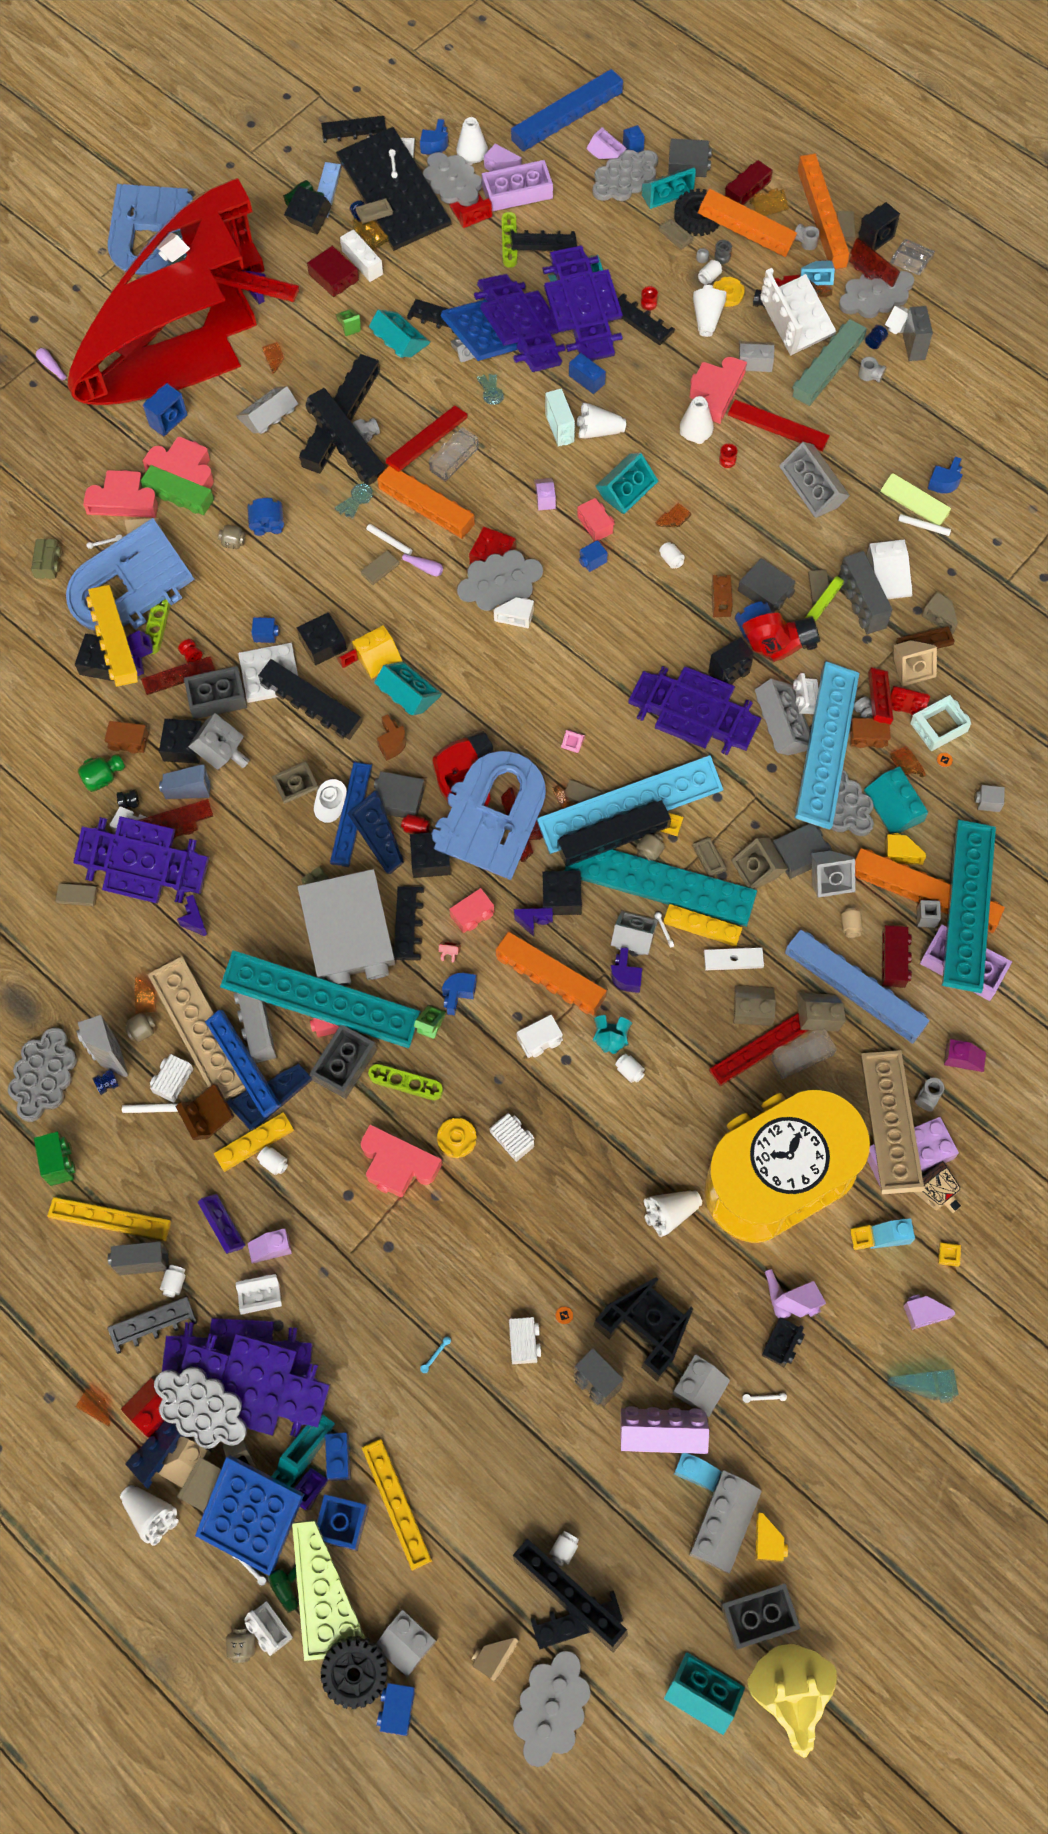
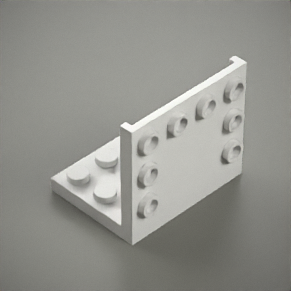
M773 269L766 270L760 299L790 356L836 334V330L806 274L778 287L773 278Z

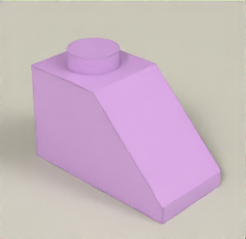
M601 128L593 135L586 149L598 159L618 158L627 148L605 129Z
M494 144L484 155V168L488 171L522 165L520 156L497 144Z
M552 478L534 480L538 511L556 509V496Z
M286 1229L265 1233L248 1243L252 1264L292 1254Z
M814 1281L786 1292L773 1301L776 1306L800 1318L808 1314L812 1317L820 1313V1307L826 1304Z
M920 1295L908 1298V1302L904 1305L912 1330L951 1319L955 1315L954 1310L928 1296L921 1298Z

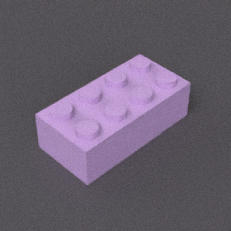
M545 160L482 173V188L486 199L489 198L492 202V211L553 198V183Z
M944 925L940 926L920 963L942 976L947 927ZM986 948L982 993H974L991 1001L1012 961Z
M941 1117L914 1127L922 1173L935 1168L942 1161L947 1163L954 1160L959 1154ZM871 1145L867 1161L880 1185L875 1146Z
M637 1407L621 1408V1451L708 1454L709 1426L706 1411L701 1409L686 1411L678 1408L660 1410L656 1407L638 1409Z

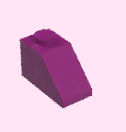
M950 1039L945 1050L944 1065L984 1072L986 1052L972 1043Z

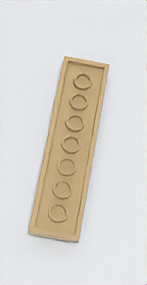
M181 956L147 974L208 1088L213 1084H217L226 1101L246 1090L245 1086L205 1022L214 1013L183 957Z
M898 1050L861 1053L881 1193L893 1194L924 1191L902 1052Z

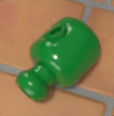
M119 754L113 755L108 761L103 757L89 758L78 768V774L86 789L90 792H95L112 783L114 780L113 773L124 770L125 765Z

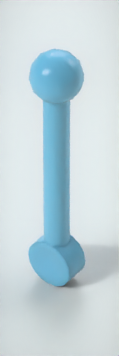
M444 1337L443 1343L426 1365L421 1366L420 1370L422 1373H428L432 1362L443 1348L451 1343L450 1337Z

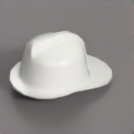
M337 779L327 780L317 789L314 813L320 821L325 823L335 821L343 809L346 787Z

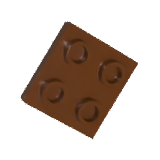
M213 1084L194 1101L180 1102L175 1106L193 1140L209 1139L234 1118V1114L217 1084Z

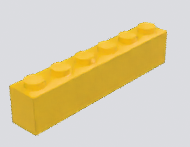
M110 585L88 589L89 596L86 597L88 608L92 607L90 614L92 621H96L97 624L95 625L96 635L101 637V640H99L101 651L105 650L106 653L104 655L105 664L110 666V669H108L110 680H114L116 687L138 682L136 667Z

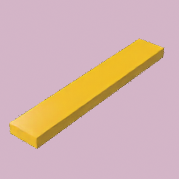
M53 1197L47 1215L48 1218L161 1241L167 1240L171 1221L167 1219Z
M382 1439L362 1447L411 1570L413 1571L432 1562Z

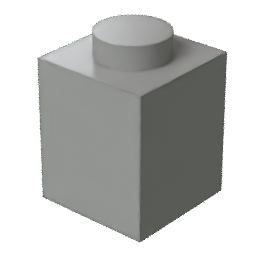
M982 785L979 792L975 794V803H978L977 810L1000 812L1004 805L1005 787Z
M921 900L917 907V927L937 928L941 920L940 901Z

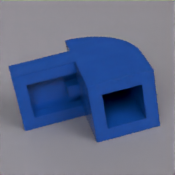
M438 119L435 131L422 130L420 138L421 154L442 153L447 149L449 145L448 132L444 119Z
M955 456L950 470L936 465L928 489L943 494L955 491L963 475L960 473L962 470V466H960L962 458Z
M457 973L450 976L444 982L442 992L445 996L444 1007L447 1008V1015L455 1016L458 997L474 1000L477 983L476 975Z

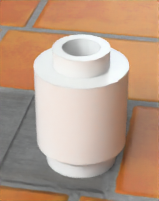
M710 260L698 274L700 282L704 285L712 283L722 273L721 264L718 261Z
M667 542L662 545L659 551L665 562L671 568L681 567L685 556L675 544Z
M622 1055L615 1064L618 1067L617 1070L630 1083L634 1081L636 1083L639 1082L645 1075L643 1073L645 1068L631 1055Z
M268 1146L264 1147L257 1156L260 1164L274 1175L282 1174L288 1166L286 1164L287 1158Z
M169 1265L160 1286L163 1295L174 1298L175 1295H180L186 1276L184 1274L185 1269Z
M564 1531L562 1535L558 1536L549 1553L553 1556L551 1560L561 1567L564 1563L568 1565L578 1548L577 1543L579 1539Z

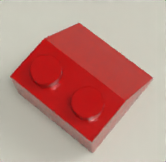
M152 1378L121 1408L129 1420L148 1438L165 1421L159 1412V1406L163 1398L156 1393Z

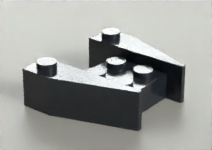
M655 1277L608 1304L595 1319L594 1327L608 1339L616 1333L623 1323L654 1348L653 1352L643 1362L641 1368L658 1382L674 1360L693 1308L690 1307L683 1315L654 1290L659 1280Z

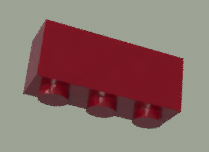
M757 160L755 163L750 164L743 173H740L735 180L726 185L725 196L745 205L771 182L773 170Z
M885 925L882 931L883 987L905 988L908 981H911L912 971L908 970V963H911L912 953L908 952V945H911L912 935L908 934V927Z

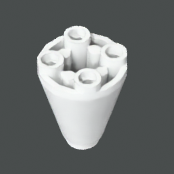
M468 117L463 123L456 153L465 159L466 164L472 165L484 160V155L488 152V146L477 120L474 117Z
M704 285L702 289L696 290L693 293L697 326L700 331L699 334L704 337L713 335L726 302L727 292L714 289L712 285Z
M698 396L691 401L680 422V435L687 440L702 444L712 435L714 424L706 399Z
M582 403V414L577 418V426L580 427L579 438L588 439L615 435L620 432L624 433L626 419L592 404Z
M697 1191L650 1196L644 1199L647 1212L645 1215L646 1223L649 1226H653L657 1234L663 1237L698 1210L699 1206L702 1205V1199Z
M133 1485L128 1486L121 1493L122 1504L140 1538L145 1543H150L152 1546L158 1544L162 1536L178 1524L179 1520L176 1518L177 1509L171 1504Z

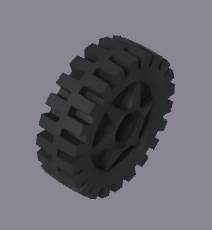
M693 189L689 193L686 191L684 195L681 194L675 203V222L690 235L691 233H694V236H697L699 233L700 236H704V233L709 235L710 232H714L719 227L718 223L698 213L701 203L707 194L706 189H703L702 192H700V189H696V192Z
M348 1636L346 1639H340L331 1646L322 1663L321 1683L323 1684L324 1692H327L328 1698L330 1700L333 1699L336 1705H343L342 1708L347 1709L351 1707L352 1709H357V1707H366L367 1704L373 1703L380 1696L386 1684L388 1673L386 1657H384L381 1648L379 1649L378 1645L375 1642L372 1643L368 1638ZM350 1668H357L360 1671V1675L353 1677L349 1674L348 1670Z

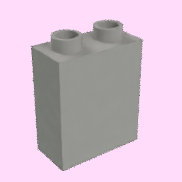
M374 869L297 886L318 978L341 986H347L351 984L350 975L365 972L367 980L379 979L390 975L388 967L394 966L395 960Z

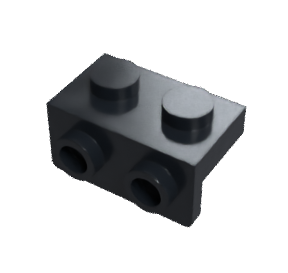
M780 1317L761 1356L782 1367H785L787 1363L791 1364L796 1355L793 1349L796 1344H801L805 1336L802 1333L804 1327L801 1325L798 1327Z

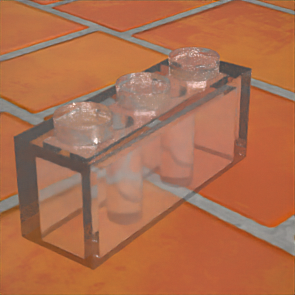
M462 427L452 435V438L447 443L441 446L436 454L430 457V471L446 482L479 449L478 437Z
M826 1029L821 1031L814 1030L808 1035L809 1037L804 1039L797 1038L791 1042V1045L787 1047L780 1046L773 1051L771 1061L782 1080L834 1056L837 1048Z

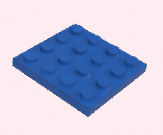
M486 299L441 312L443 320L477 361L518 350L516 347L518 342L503 345L480 308L481 303L488 302Z
M229 1455L225 1459L195 1536L270 1576L275 1569L304 1494Z

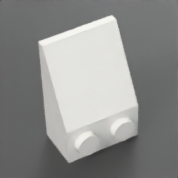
M905 539L869 544L866 556L887 599L911 597L913 594L909 556Z

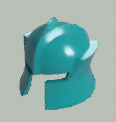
M606 1015L594 1018L596 1033L592 1041L597 1043L604 1053L611 1052L616 1054L624 1046L629 1045L627 1034L633 1024L631 1021L620 1017L617 1024L607 1023Z

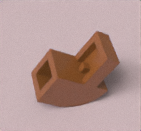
M388 714L381 717L383 727L387 733L377 738L378 747L386 761L399 755L406 746L404 727H398L394 719L391 720Z

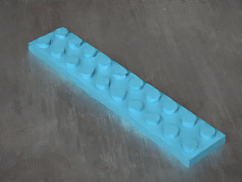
M826 661L822 668L795 818L830 830L835 816L860 673Z
M710 755L537 818V823L550 855L558 852L557 840L563 835L577 833L582 828H590L600 821L606 822L616 815L627 814L632 809H640L653 801L658 802L662 800L667 811L721 792L723 787Z

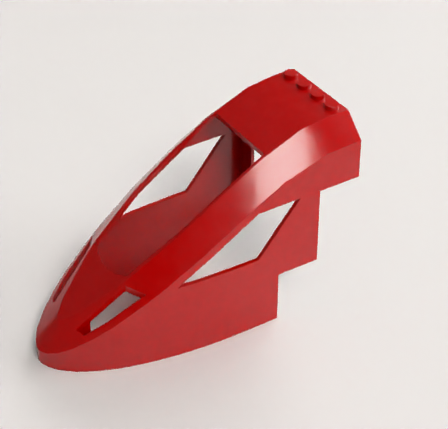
M239 178L215 186L191 200L164 224L124 272L89 327L72 362L68 376V388L75 400L91 405H111L151 398L166 383L174 389L180 390L241 367L227 337L257 326L255 315L240 288L217 283L210 271L221 266L240 271L258 273L265 271L263 260L252 241L247 214L252 213L251 202ZM180 229L183 242L190 248L186 252L185 260L128 283L162 240L170 232ZM210 307L203 327L147 346L166 324ZM115 351L121 354L105 370L100 372L98 366L107 356Z

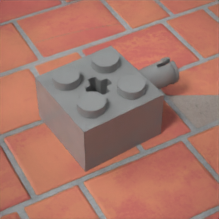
M216 713L204 722L188 746L217 770L226 764L230 758L241 766L242 769L250 761L249 758L237 750L244 736Z

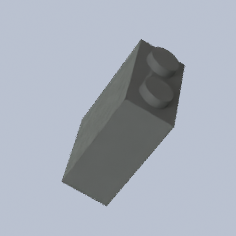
M671 138L668 174L685 168H695V177H706L707 170L710 171L711 160H708V158H711L712 148H709V141Z
M927 306L909 308L903 331L908 361L926 359L933 334Z
M761 558L740 580L738 591L755 603L762 601L765 604L767 602L772 613H774L776 609H781L787 598L792 597L795 592L794 586L796 581Z
M380 771L379 778H375L374 788L375 791L379 792L386 814L401 818L407 817L408 814L418 816L425 790L424 779Z
M811 823L773 841V845L788 868L785 872L789 879L812 869L811 853L832 851L830 844L824 841L820 828Z
M162 1242L111 1246V1253H108V1264L119 1275L162 1272L169 1268V1252Z

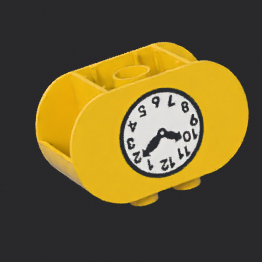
M822 1090L802 1091L788 1099L782 1093H778L761 1105L764 1111L751 1120L748 1113H744L727 1124L729 1132L723 1136L713 1153L704 1189L708 1210L716 1223L725 1232L745 1242H765L849 1192L856 1180L857 1174L867 1162L870 1140L864 1120L847 1100L834 1093Z

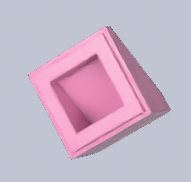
M566 730L561 748L579 753L585 735Z

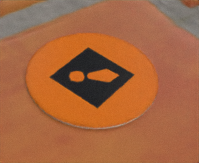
M941 753L937 757V762L942 767H948L952 764L953 759L951 755Z
M561 1307L556 1311V1319L561 1324H568L573 1319V1312L568 1307Z

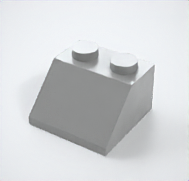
M739 341V359L747 362L746 371L772 372L774 344L770 342Z
M834 851L811 853L812 887L818 898L855 892L854 857Z
M621 911L615 924L611 946H615L619 950L621 948H628V950L634 951L638 955H648L658 920Z
M695 1354L672 1395L694 1409L706 1411L707 1417H709L730 1380L715 1366Z
M402 1610L387 1627L376 1644L383 1651V1655L408 1677L437 1641Z

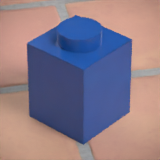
M636 125L623 130V146L627 148L626 150H633L637 153L644 151L645 136L639 126Z
M597 540L580 549L579 562L582 567H586L591 572L607 563L608 552Z
M253 617L251 632L253 641L260 643L276 642V636H279V625H276L275 618Z

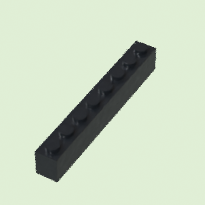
M360 354L358 359L353 362L351 371L346 374L344 383L339 386L335 398L333 397L350 422L380 372L379 360ZM318 424L315 427L314 434L308 438L305 449L301 450L299 459L303 468L321 474L336 445L328 439L326 432Z

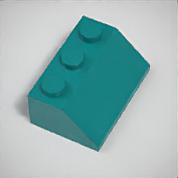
M685 168L643 183L642 197L649 209L679 199L681 194L684 195V192L687 191L689 193L691 189L694 190L696 169Z
M378 309L368 326L373 330L375 336L382 338L384 344L393 348L395 354L401 358L413 357L431 342L398 312Z
M630 453L595 487L607 503L622 514H625L658 482V479L642 453Z
M404 661L383 665L374 682L382 692L392 697V700L405 708V711L410 715L424 713L442 695L440 691Z
M900 766L882 774L864 789L865 794L872 799L874 809L890 834L901 833L925 821L928 811Z
M686 1652L668 1687L664 1700L724 1735L735 1716L746 1687Z

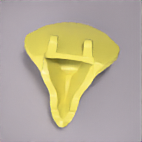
M786 1644L774 1647L762 1657L748 1678V1689L751 1696L763 1708L772 1713L777 1721L786 1729L793 1749L801 1757H807L809 1752L813 1750L815 1725L820 1720L823 1710L836 1687V1668L813 1650L795 1644Z

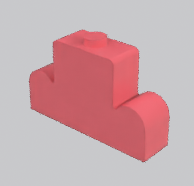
M727 357L722 361L721 368L703 362L697 374H693L689 397L694 399L701 396L706 399L713 422L721 423L745 375L747 362L734 357Z
M177 437L168 452L162 446H154L143 459L146 471L152 465L209 489L214 483L211 469L207 466L210 461L208 450L195 441Z
M108 470L106 472L104 488L102 489L98 485L88 487L85 492L83 505L88 515L156 518L158 502L155 492L151 488L142 487L140 481L142 475L140 472Z
M369 1125L361 1141L364 1155L367 1158L373 1159L366 1172V1177L370 1183L376 1185V1188L383 1193L389 1191L399 1197H403L414 1176H416L420 1184L428 1185L435 1180L442 1166L440 1158L372 1125Z

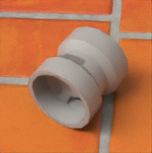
M867 696L859 699L854 704L853 709L861 714V718H873L871 700Z

